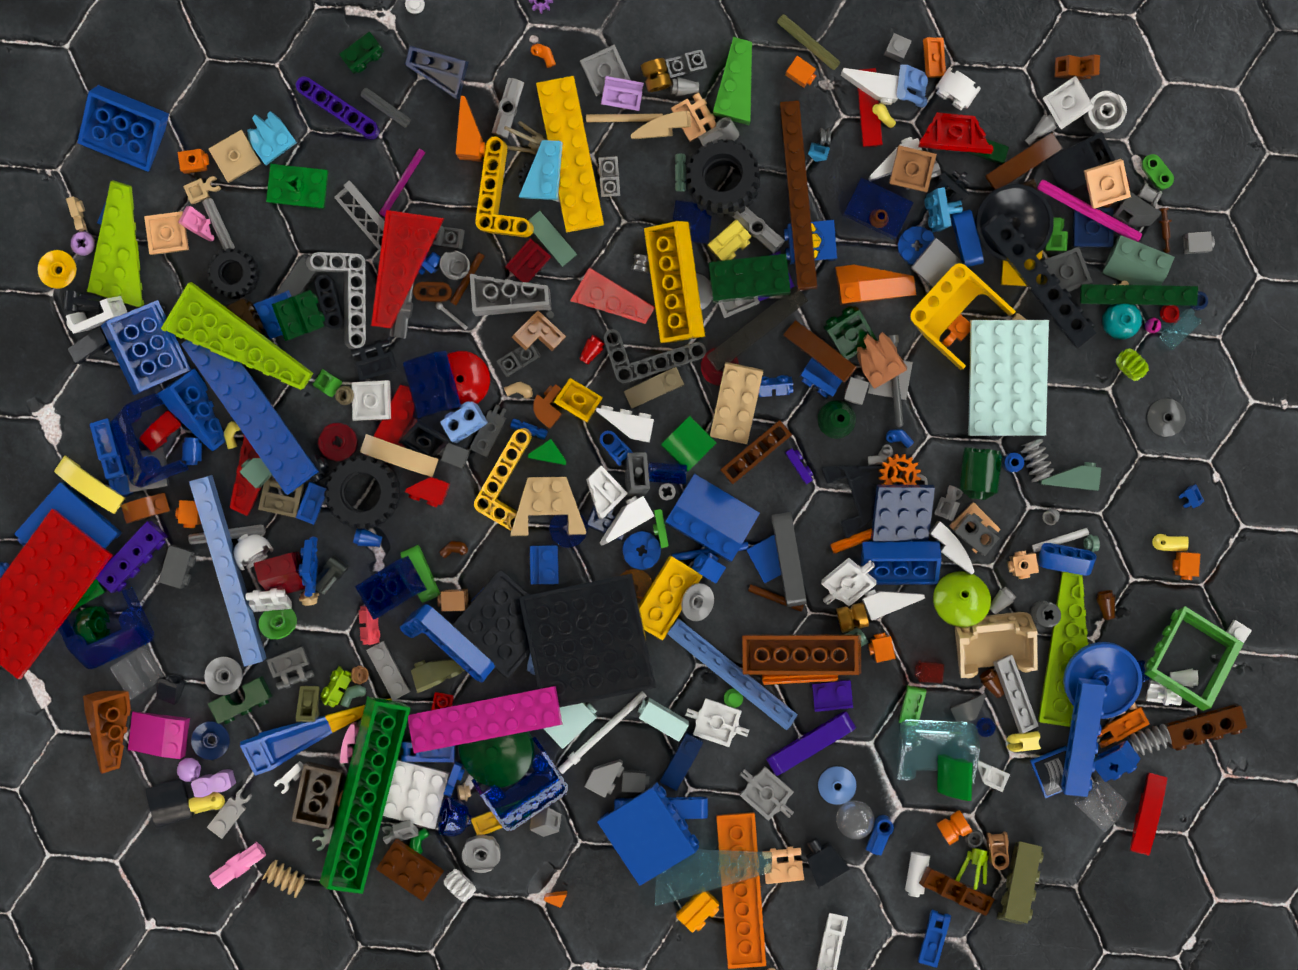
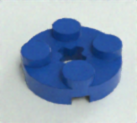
M911 227L900 236L897 244L898 253L905 262L913 265L935 237L930 230L924 227ZM916 241L922 244V248H919V251H915V248L912 247V244Z
M639 531L633 533L624 542V559L635 569L644 570L651 568L660 558L661 547L659 541L649 532ZM641 545H644L645 549L647 550V554L643 553L642 556H639V552L636 551V548H640Z

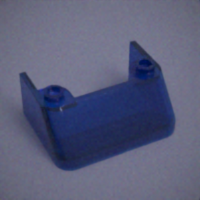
M156 393L125 405L110 423L128 478L132 485L139 488L188 470V466L180 460L162 467L156 457L147 456L144 458L132 423L137 422L141 418L142 412L164 404Z
M133 588L122 590L129 609L123 611L119 616L121 630L88 645L82 636L74 634L68 619H65L58 630L67 649L85 668L95 669L153 640V629Z
M536 737L532 739L541 752L533 758L532 767L535 772L504 793L498 786H491L483 791L475 779L471 780L481 798L506 831L515 830L559 800L568 791L566 781Z

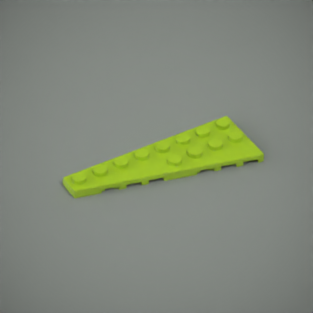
M192 282L187 284L161 327L163 331H168L179 338L193 342L195 345L210 349L212 352L230 360L245 364L246 367L259 370L267 376L270 375L280 379L281 382L300 390L305 388L313 375V372Z
M1061 572L1056 604L1061 611V619L1052 629L1038 722L1070 727L1074 706L1069 701L1064 690V672L1072 656L1088 645V632L1085 618L1086 610L1084 607L1083 576Z

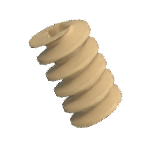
M278 860L273 861L263 879L268 877V884L275 880L274 887L281 884V891L288 887L287 894L289 895L295 891L294 898H296L305 883V875L302 874L298 878L297 870L290 874L291 867L284 870V863L278 867Z

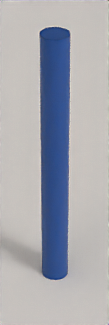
M743 542L738 551L749 549L748 542ZM706 548L672 554V557L680 561L696 558L701 552L706 555L709 552L713 555H716V553Z

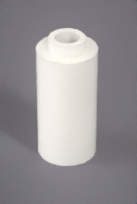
M911 852L905 891L908 892L909 896L920 897V894H924L925 887L921 886L919 882L927 866H929L930 855Z

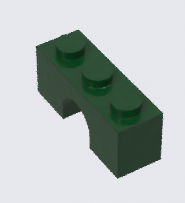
M263 676L242 686L245 692L243 703L234 702L229 694L208 703L217 724L224 722L226 725L235 720V715L241 713L244 716L252 711L251 707L255 705L261 707L269 703L268 699L272 697V694Z

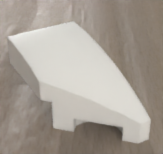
M976 760L975 763L984 784L1003 792L1010 774Z

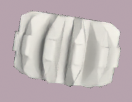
M457 869L450 872L444 879V885L463 902L470 899L476 891L475 885Z

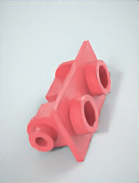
M377 605L360 606V610H358L359 624L366 623V627H360V641L363 642V645L380 643Z

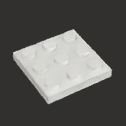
M397 759L383 816L401 821L410 820L413 824L435 829L450 772Z

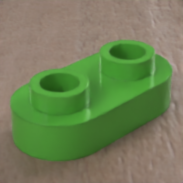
M1151 154L1142 160L1141 168L1156 188L1164 190L1173 184L1174 176L1159 156ZM1150 161L1155 162V167L1150 166ZM1162 176L1167 177V182L1162 181Z

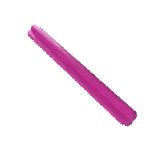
M1045 180L1040 181L1037 187L1038 190L1124 237L1137 242L1141 239L1142 233L1097 208H1092L1091 205Z

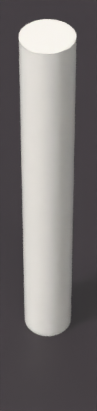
M1087 528L1032 545L1033 552L1040 551L1044 543L1060 545L1087 536L1089 531Z

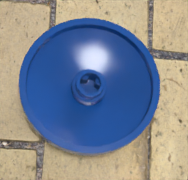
M1097 642L1083 647L1072 656L1064 672V690L1073 706L1078 678L1101 680L1106 685L1107 697L1103 700L1104 716L1100 719L1112 718L1128 710L1137 700L1142 687V673L1137 660L1128 650L1110 642Z

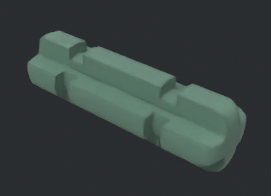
M676 154L675 181L677 183H675V190L683 192L686 190V183H684L686 181V165L684 164L686 163V155Z

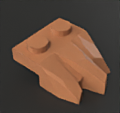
M883 332L880 333L878 341H875L867 334L864 338L867 348L857 347V358L862 371L874 389L907 370V366L897 353V348Z

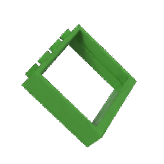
M1184 606L1172 613V621L1162 633L1163 639L1156 644L1154 656L1147 661V669L1144 674L1204 711L1212 707L1244 643ZM1182 620L1227 647L1202 697L1157 670Z

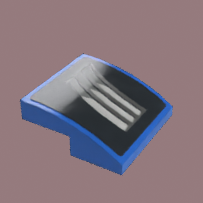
M1066 746L1030 760L1045 798L1063 792L1061 790V783L1067 751Z

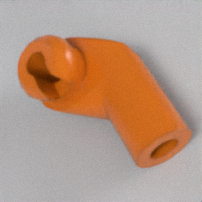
M538 43L531 46V53L544 58L547 68L556 65L549 47Z

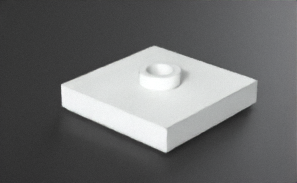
M1076 76L1043 98L1061 129L1094 108Z
M389 380L351 382L354 392V399L352 401L353 421L391 419Z

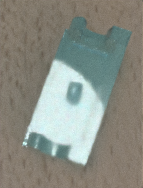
M1192 308L1185 310L1159 336L1171 350L1177 347L1202 321L1201 318H1197L1194 315L1195 311Z

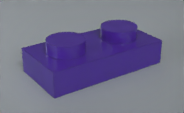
M792 448L786 451L785 454L803 482L807 485L813 481L811 478L813 473L808 465L804 467L801 460L803 457L799 451H794Z

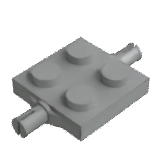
M766 766L754 776L746 771V769L743 770V773H740V776L748 782L740 796L769 821L774 814L781 811L788 818L791 817L794 811L788 808L786 803L794 791Z

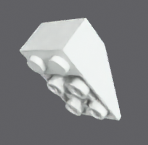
M601 405V409H596L600 415L630 439L650 443L654 419H650L651 415L639 413V416L632 415V411L620 409V412H615L613 407Z

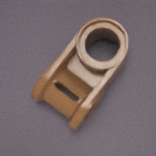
M1007 832L1002 834L987 833L989 862L994 868L1003 870L1009 865ZM999 855L1003 856V862L996 865L994 862L995 858Z

